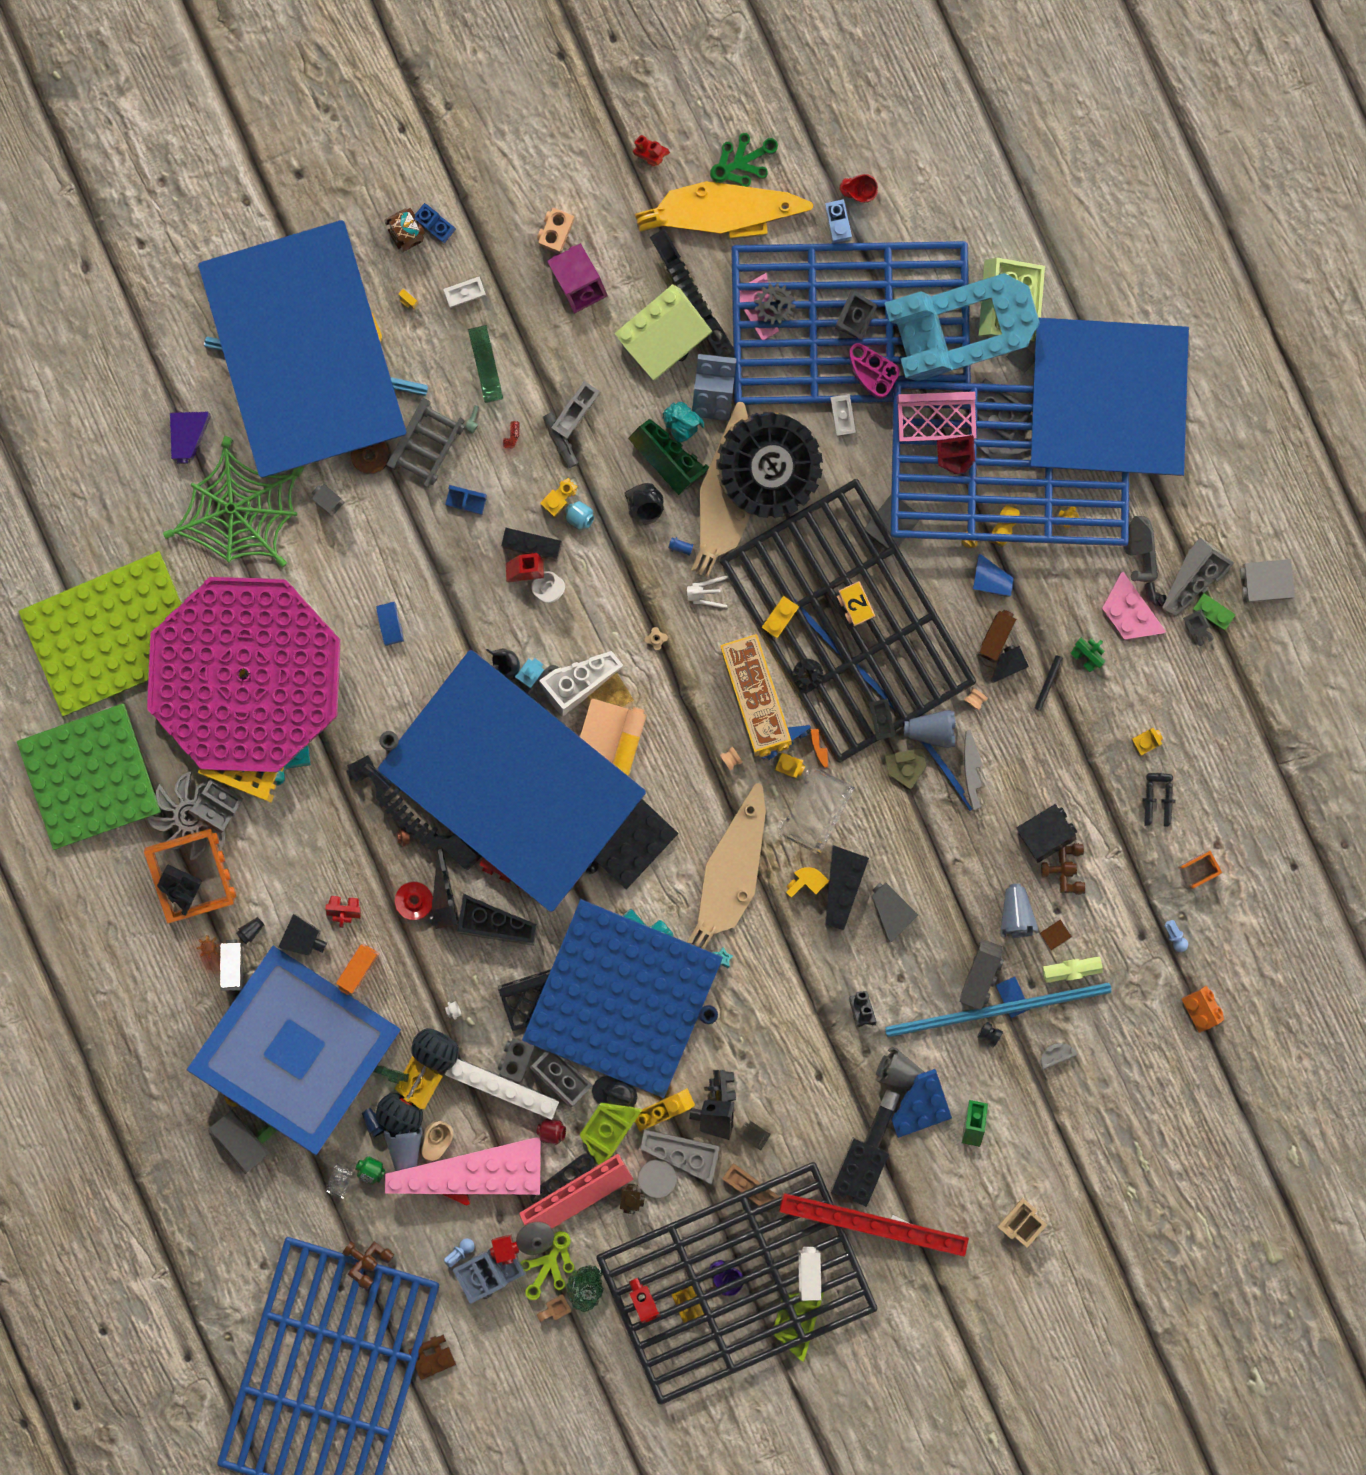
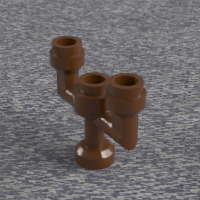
M1074 843L1072 846H1066L1059 850L1058 856L1061 866H1049L1047 862H1041L1042 878H1047L1049 874L1061 873L1059 877L1060 893L1085 894V882L1076 881L1073 884H1067V877L1077 875V864L1072 861L1066 862V855L1072 854L1075 857L1084 855L1083 844Z
M350 1241L342 1254L345 1256L351 1255L359 1262L353 1266L347 1275L357 1281L359 1287L368 1290L373 1280L368 1275H362L359 1271L364 1269L366 1272H372L378 1263L372 1257L374 1252L380 1256V1260L389 1263L395 1254L389 1248L385 1249L373 1241L365 1251V1255L355 1249V1243Z

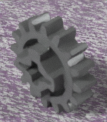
M770 283L768 289L765 287L761 288L762 294L757 292L756 296L760 299L754 300V303L758 304L755 307V311H760L758 318L765 317L764 323L770 320L771 325L774 324V321L781 325L782 319L787 322V315H793L790 309H795L796 305L791 304V302L795 301V297H790L792 291L786 292L785 285L781 289L779 288V283H776L775 287H772ZM776 292L783 294L785 297L781 298L776 295ZM768 294V301L762 303L763 298ZM773 298L776 303H780L778 304L777 311L774 306H770ZM788 305L785 313L781 315L782 307ZM765 311H770L774 316L768 315Z

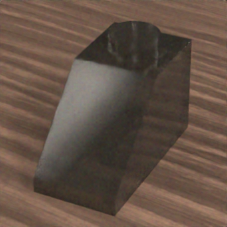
M752 1120L749 1123L745 1122L739 1131L742 1133V1139L760 1151L771 1135L770 1131Z

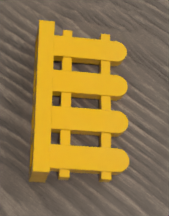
M199 768L198 773L272 803L274 796L270 794V790H275L276 785L273 783L278 772H264L262 779L256 777L258 771L225 770L224 774L218 773L219 770ZM237 775L242 777L241 781L235 780ZM254 782L259 784L258 788L252 786Z

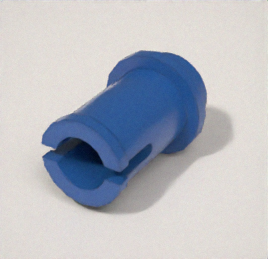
M678 537L671 538L668 548L672 552L675 550L690 556L694 544L678 540Z

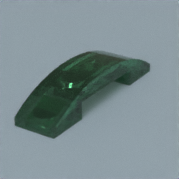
M487 325L470 328L468 332L484 402L489 403L502 400L504 398Z

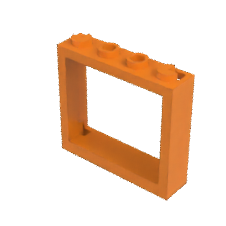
M212 828L144 849L147 864L167 924L234 904V898L237 897L234 886L230 887L229 880H231L228 868H224L223 862H225L223 851L218 849V835L213 833ZM207 837L226 896L191 906L185 916L181 913L182 909L174 912L167 894L157 887L162 873L155 852Z

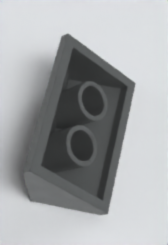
M545 1051L530 1067L570 1108L593 1086L564 1057L549 1051Z
M233 1109L208 1130L244 1174H247L269 1154L268 1150Z

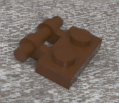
M444 1334L438 1337H431V1340L422 1343V1346H420L418 1352L420 1359L417 1360L415 1368L421 1380L456 1365L450 1347L442 1349L440 1344L446 1342ZM434 1347L436 1352L426 1356L424 1351ZM411 1348V1349L408 1350V1352H409L410 1355H411V1352H412V1349H413V1348Z

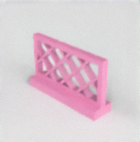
M975 392L897 395L899 442L943 440L969 436L964 435L958 430L965 422L971 426L972 435L976 439ZM970 404L971 413L965 418L958 409L962 405ZM943 405H948L954 410L947 419L939 412ZM924 406H929L935 411L928 419L919 412ZM902 407H911L915 411L909 420L902 415ZM955 412L963 419V422L957 428L949 421ZM936 413L944 420L938 429L929 421ZM917 414L926 421L919 429L910 422ZM946 422L954 429L950 436H945L939 431ZM927 423L935 430L931 436H925L920 431ZM907 424L916 431L912 437H903V429ZM917 433H919L922 437L915 436L917 435Z

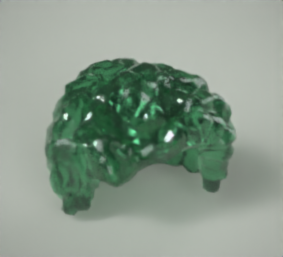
M596 1265L580 1267L578 1270H574L572 1276L568 1278L566 1285L567 1296L572 1303V1307L576 1310L580 1309L582 1312L592 1310L594 1306L598 1305L599 1299L602 1297L604 1287L601 1277L603 1273Z

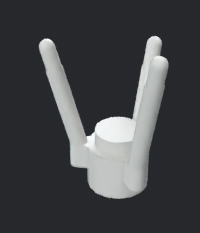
M727 575L700 583H693V586H687L688 601H693V604L726 609L727 605L700 600L704 599V594L721 592L720 589L703 590L701 586L730 578Z

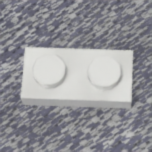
M480 277L443 289L450 308L486 296Z
M850 394L831 397L837 436L856 433Z

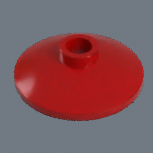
M408 882L398 889L395 895V906L399 914L404 918L418 920L425 917L432 909L433 896L430 889L423 883ZM413 897L418 899V903L415 905L411 903Z

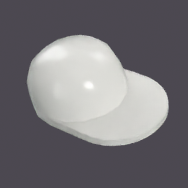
M546 571L544 572V578L534 579L531 589L537 598L545 603H552L558 600L564 593L565 583L553 572Z

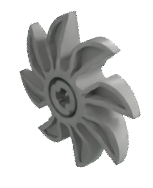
M191 772L183 774L176 782L175 793L181 800L179 805L169 797L160 784L157 787L156 799L159 807L163 810L173 811L174 816L173 818L150 816L147 817V820L153 828L159 831H168L175 825L179 827V830L167 841L186 836L189 831L192 834L200 832L202 827L206 829L211 828L195 817L194 820H187V812H190L208 783L204 782L197 786L195 798L191 800L189 798ZM212 828L213 833L218 835L219 845L223 847L226 837L225 830L220 833ZM206 838L192 841L190 860L196 859L204 852L207 844ZM182 844V845H179V846H175V847H172V848H169V849H165V850H176V849L181 848V847H182L183 845H185V844Z

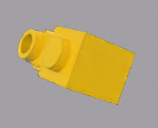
M569 478L561 481L559 488L556 491L552 490L540 503L554 518L568 505L565 500L576 494L578 486L574 485Z

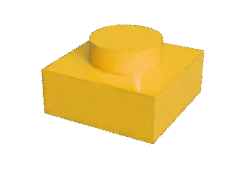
M405 289L399 292L398 295L401 298L399 301L406 308L411 306L415 309L419 304L418 301Z

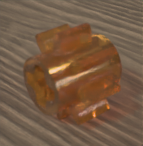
M206 935L205 941L199 939L201 946L196 949H201V957L208 954V958L211 959L212 953L219 954L216 950L221 944H216L217 937L210 940V936ZM205 943H212L211 947L213 950L206 951Z

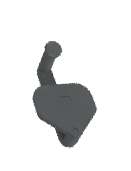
M1134 516L1129 524V543L1127 546H1124V550L1130 556L1144 554L1146 573H1139V571L1135 570L1131 574V580L1140 582L1155 581L1158 573L1154 530L1147 517Z

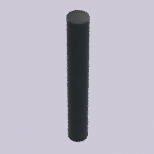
M1055 655L1034 708L1039 711L1043 708L1063 659L1058 655Z

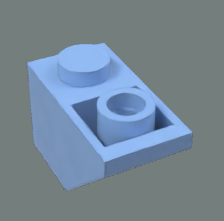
M844 199L825 203L832 243L850 241L852 235Z

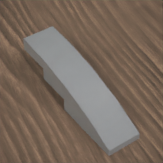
M971 730L965 731L964 773L972 810L981 808L975 789L982 787L976 768L983 766Z

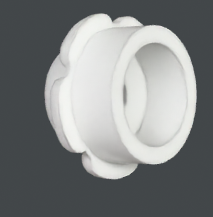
M456 1001L448 1002V1007L445 1008L449 1018L453 1017L456 1020L457 1017L461 1016L460 1008Z

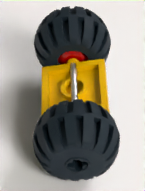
M426 1028L414 1037L411 1047L413 1056L394 1088L400 1094L389 1093L377 1105V1121L384 1128L395 1134L399 1132L405 1134L409 1131L414 1133L418 1130L423 1120L422 1109H425L443 1077L438 1072L449 1070L457 1061L459 1055L457 1043L449 1036L437 1030Z

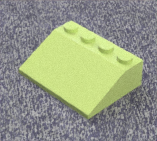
M1002 258L984 260L983 280L1005 273L1028 285L1037 315L1041 318L1045 266ZM992 298L981 301L978 336L991 338L1001 335L1002 332ZM1036 330L1030 342H1035Z
M672 284L615 332V335L655 381L710 335L712 330L682 290Z

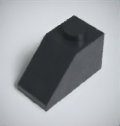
M1013 644L1003 649L1004 653L999 657L991 679L992 683L1029 667L1020 646L1014 647Z

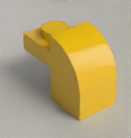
M800 868L794 872L799 879L797 881L793 879L786 886L788 889L786 893L792 898L805 884L814 894H817L829 880L815 868Z

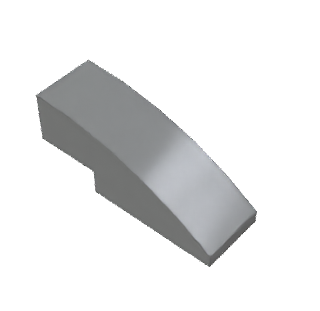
M584 381L551 428L568 439L601 392Z

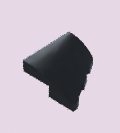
M167 864L157 887L167 894L168 899L172 903L175 902L182 909L181 913L186 916L202 880Z

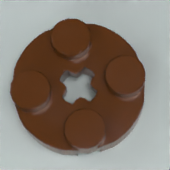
M384 442L351 451V461L360 472L376 474L386 467L389 461V450ZM367 450L375 452L373 455L374 459H365Z

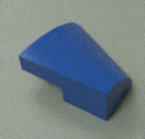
M978 554L973 590L1010 597L1013 577L983 555Z

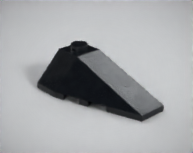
M443 849L437 851L432 914L429 915L431 926H435V929L459 923Z

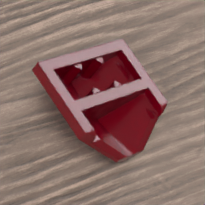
M969 435L937 440L938 466L953 474L966 473L975 462L974 436Z

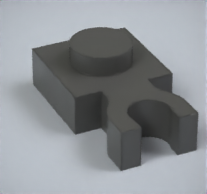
M1202 609L1183 618L1191 635L1197 634L1199 646L1204 644L1203 636H1206L1209 642L1214 639L1212 634L1206 630L1210 625Z

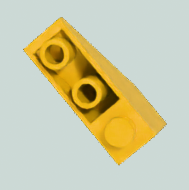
M688 1088L643 1108L635 1123L640 1132L679 1115L696 1105Z

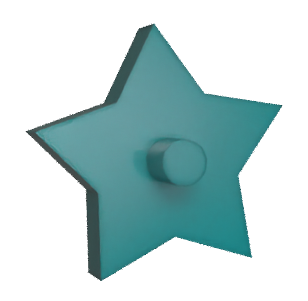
M724 947L719 952H712L723 957L720 965L727 969L730 967L729 960L733 955L728 954Z

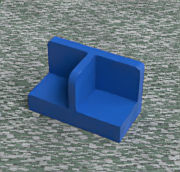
M449 485L446 506L483 515L487 500L486 494Z

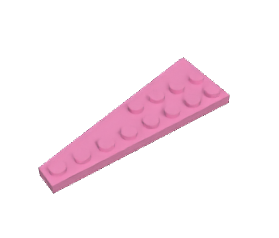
M539 1137L387 1173L385 1174V1193L540 1195L541 1140Z

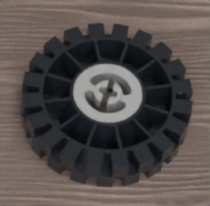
M774 412L755 413L749 415L748 419H741L734 424L735 429L733 431L729 430L724 436L726 439L724 444L720 443L718 449L720 458L716 459V469L719 470L717 477L720 485L724 488L723 491L726 496L742 510L763 518H768V516L773 518L784 517V513L792 514L797 511V507L800 504L804 506L810 500L808 497L810 493L815 494L819 486L816 484L817 479H821L823 471L820 468V463H823L822 453L818 451L820 446L816 438L811 435L812 432L805 425H802L790 416ZM769 452H776L775 457L769 455L765 457L768 461L772 462V467L779 474L773 478H764L765 474L775 475V473L768 468L769 464L764 459H761V457Z

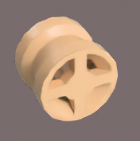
M972 688L970 690L971 694L965 697L964 701L979 711L981 704L986 702L988 698L977 689Z
M733 747L726 754L722 753L720 755L730 771L736 764L743 763Z

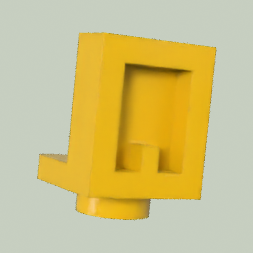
M1153 727L1131 740L1141 756L1162 745L1161 740H1163L1160 731L1158 729L1155 731Z
M782 752L775 771L796 779L798 775L802 776L805 765L802 764L804 760Z

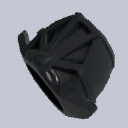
M652 483L637 485L624 493L631 518L642 521L643 525L654 523L659 519L664 510L663 495Z

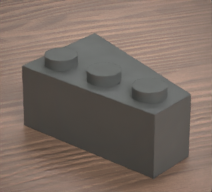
M981 939L979 942L978 952L974 956V962L960 995V1002L978 1009H982L983 1004L987 1005L991 995L988 991L990 987L994 988L997 980L995 973L997 970H1001L1004 962L1001 959L1003 946Z

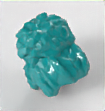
M672 403L663 412L662 419L666 427L671 429V434L677 442L681 443L692 437L698 431V425L703 429L705 427L703 419L697 413L691 411V408L686 403Z

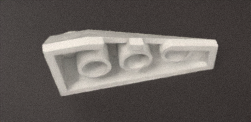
M610 651L580 663H573L571 666L562 669H555L539 682L550 703L563 717L619 671L623 664Z

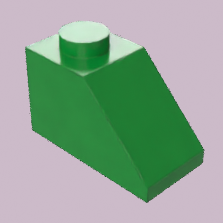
M969 1100L961 1143L977 1147L981 1146L985 1133L988 1103Z

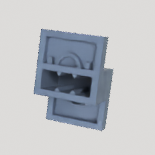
M698 354L692 411L697 413L700 418L729 421L736 358Z
M490 1249L452 1269L470 1304L505 1287L509 1282L526 1274L518 1258L513 1259L511 1264L502 1265V1262L497 1263L496 1259H492Z

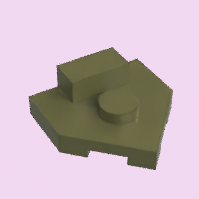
M923 748L885 755L888 775L909 789H912L926 768Z

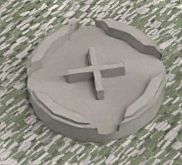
M654 1159L643 1165L639 1172L638 1181L640 1188L645 1194L650 1197L661 1198L672 1192L676 1185L677 1176L671 1164L664 1160Z

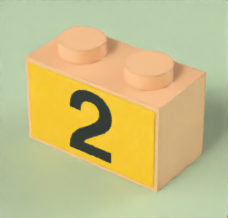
M860 581L839 590L840 595L837 598L841 606H846L848 612L845 615L849 624L853 623L856 626L876 617Z

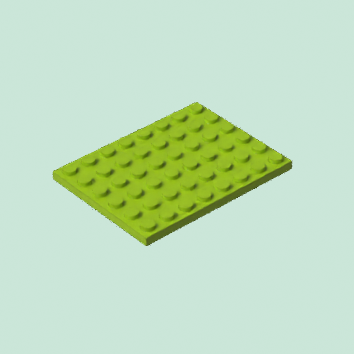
M160 551L18 611L63 717L148 681L150 633L182 604Z

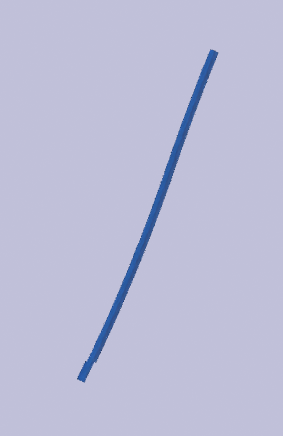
M802 607L801 610L810 626L843 659L831 637ZM857 664L856 666L864 680L883 699H887L888 696L885 691ZM888 698L889 706H890V707L894 710V712L898 715V713L896 712L895 708L893 707L891 701H890L889 698ZM921 742L953 785L968 810L971 811L972 808L963 795L965 791L931 744Z

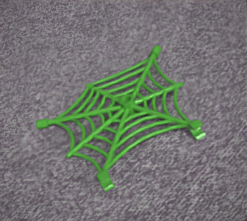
M224 436L221 444L223 450L219 463L214 471L198 484L191 483L193 493L186 514L174 530H167L163 532L165 539L175 536L174 534L189 538L212 550L227 560L228 563L242 556L264 555L274 557L279 566L283 568L287 565V562L282 556L279 557L277 555V536L283 524L289 518L298 514L294 512L292 507L291 491L295 479L301 476L304 467L294 468L293 473L290 475L268 476V478H283L273 484L259 483L247 479L229 463V456L245 470L259 475L258 472L242 464L229 452L228 449L233 439ZM225 456L226 468L221 477L206 490L199 487L217 472ZM230 469L244 481L266 488L256 491L248 490L238 485L231 478ZM226 474L227 481L222 488L214 494L209 493L208 491L216 487ZM292 479L288 490L290 511H283L281 504L282 484ZM231 482H232L237 488H239V489H241V490H243V491H245V492H247V493H255V494H253V495H251V496H249V497H245V496H243V495H240V494H238L235 490L232 489ZM227 486L228 490L220 499L216 497ZM279 486V510H272L270 502L271 489ZM196 490L202 493L201 502L195 516L189 524L181 526L191 511ZM268 491V509H261V495ZM232 493L243 500L236 504L233 503ZM206 495L209 497V502L205 516L199 520H196L202 509L204 497ZM227 495L229 498L228 503L223 501ZM257 497L258 508H252L250 501ZM213 499L218 502L215 513L208 515ZM245 503H247L248 508L239 507ZM221 505L225 506V509L219 511ZM234 505L235 509L229 511V506ZM237 511H244L247 513L243 518ZM228 512L229 525L224 520L217 518V516ZM251 512H255L250 518V522L248 523L246 521L248 515ZM258 513H265L259 522L256 532L251 527L253 519ZM233 514H234L239 520L233 522ZM269 514H277L266 526L263 540L260 536L263 521ZM280 515H288L281 521L275 531L272 549L267 544L269 527ZM213 519L221 522L228 528V535L206 521ZM200 523L211 527L228 539V546L192 527ZM243 523L247 527L232 534L233 526ZM188 529L205 536L226 549L227 556L205 542L180 531ZM250 531L254 535L232 542V537L239 533ZM256 538L260 541V543L246 544L232 549L233 545ZM252 546H264L270 552H246L231 557V553Z

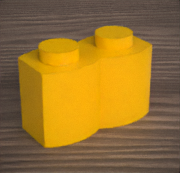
M1006 505L999 515L1019 516L1020 511ZM997 523L991 534H1012V528L1016 523ZM990 541L991 543H994L1000 547H1003L1007 543Z

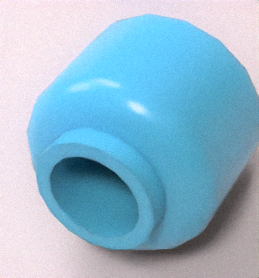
M580 501L569 504L565 511L566 521L579 530L589 528L595 518L593 509Z

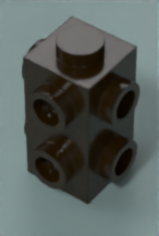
M627 1184L626 1187H622L620 1209L624 1210L623 1213L635 1214V1211H639V1208L644 1206L645 1194H641L642 1189H638V1185Z

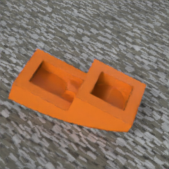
M811 729V740L815 754L823 768H828L827 748L819 747V729Z

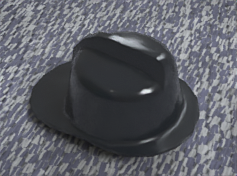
M611 1076L600 1077L593 1085V1098L599 1104L607 1103L634 1107L637 1102V1092L633 1085Z

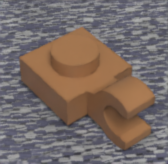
M561 1294L546 1302L548 1308L539 1312L537 1317L540 1322L550 1316L557 1320L572 1310L564 1295Z

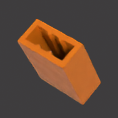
M361 944L337 980L338 989L347 995L355 993L380 953L366 944Z

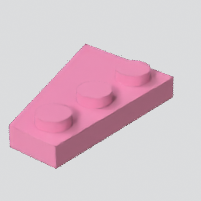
M765 273L749 283H768L767 274ZM740 290V302H754V300L760 299L756 296L757 292L761 294L763 292L762 290ZM768 294L763 298L762 302L768 301ZM755 309L743 310L749 321H764L765 317L758 318L760 311H755ZM765 311L768 315L774 316L770 311ZM778 327L754 328L761 340H766L779 333Z

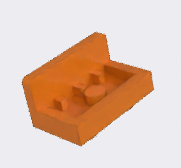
M1204 986L1200 990L1182 998L1199 1033L1218 1025L1224 1020L1223 1011L1216 1004L1214 994L1208 986Z

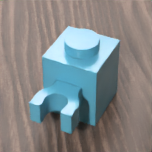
M528 658L515 677L529 688H532L545 671L542 668L544 664L535 658L533 661Z

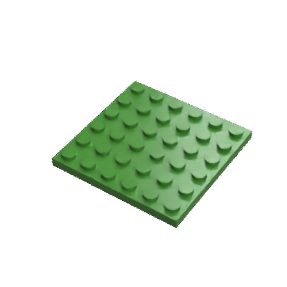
M119 704L17 741L53 850L161 813L125 704Z

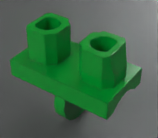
M1081 637L1071 651V655L1077 660L1083 654L1089 658L1083 665L1089 672H1092L1097 667L1100 668L1106 662L1100 656L1105 652L1100 647L1103 643L1102 640L1096 643L1091 638L1087 643Z

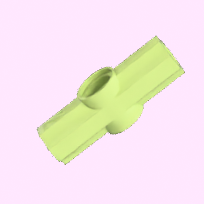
M1100 957L1083 960L1073 959L1063 961L1060 964L1043 966L1045 983L1065 979L1066 981L1083 978V976L1103 973Z

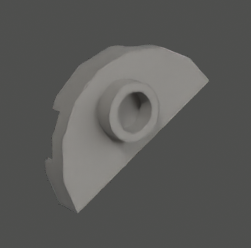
M1052 1044L1042 1054V1070L1075 1057L1078 1054L1068 1044Z

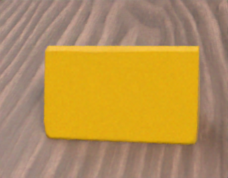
M690 1286L672 1294L675 1304L678 1305L696 1297L693 1287ZM700 1304L679 1312L683 1323L704 1315Z

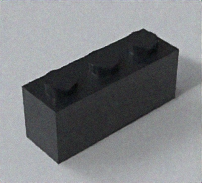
M505 527L501 547L526 554L538 553L542 558L558 561L562 541Z

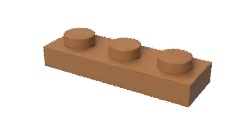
M735 1163L730 1166L722 1177L724 1181L740 1192L762 1184ZM768 1189L749 1197V1199L760 1206L780 1196Z

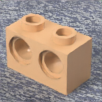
M552 208L551 212L548 211L544 222H546L544 230L540 229L537 236L539 246L561 254L575 220L574 216L556 208ZM556 217H561L564 222L562 225L556 226L553 220ZM548 235H555L557 239L554 243H548L546 237Z

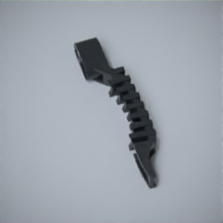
M662 229L650 236L649 238L663 264L667 267L668 273L671 274L673 282L682 290L712 332L718 331L721 333L720 341L712 340L711 334L706 337L715 354L721 356L722 348H725V350H730L729 358H733L735 350L716 318L713 317L711 309L707 308L706 301H703L702 294H699L698 287L694 285V280L689 276L688 269H685L684 266L686 265L684 261L680 260L681 256L666 230Z
M368 763L361 769L375 785V798L380 802L379 806L381 808L384 806L385 812L387 814L390 813L394 821L397 819L401 827L407 828L408 834L411 832L414 834L413 837L415 839H420L422 845L430 844L428 847L430 851L436 846H441L466 870H469L482 857L455 833L452 836H439L436 833L438 829L435 826L427 833L425 830L429 825L426 822L419 828L417 826L421 821L419 818L412 822L410 820L414 816L412 812L406 816L403 814L408 809L406 805L400 809L397 808L403 801L401 796L393 803L390 801L400 790L396 788L385 796L384 793L392 786V783Z

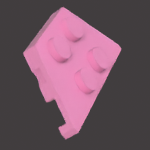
M1122 572L1102 607L1103 612L1124 640L1164 634L1166 631L1124 572Z

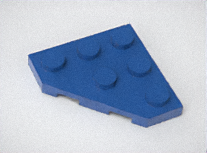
M936 1069L916 1076L911 1090L907 1091L900 1103L899 1110L892 1116L891 1120L898 1138L952 1119Z

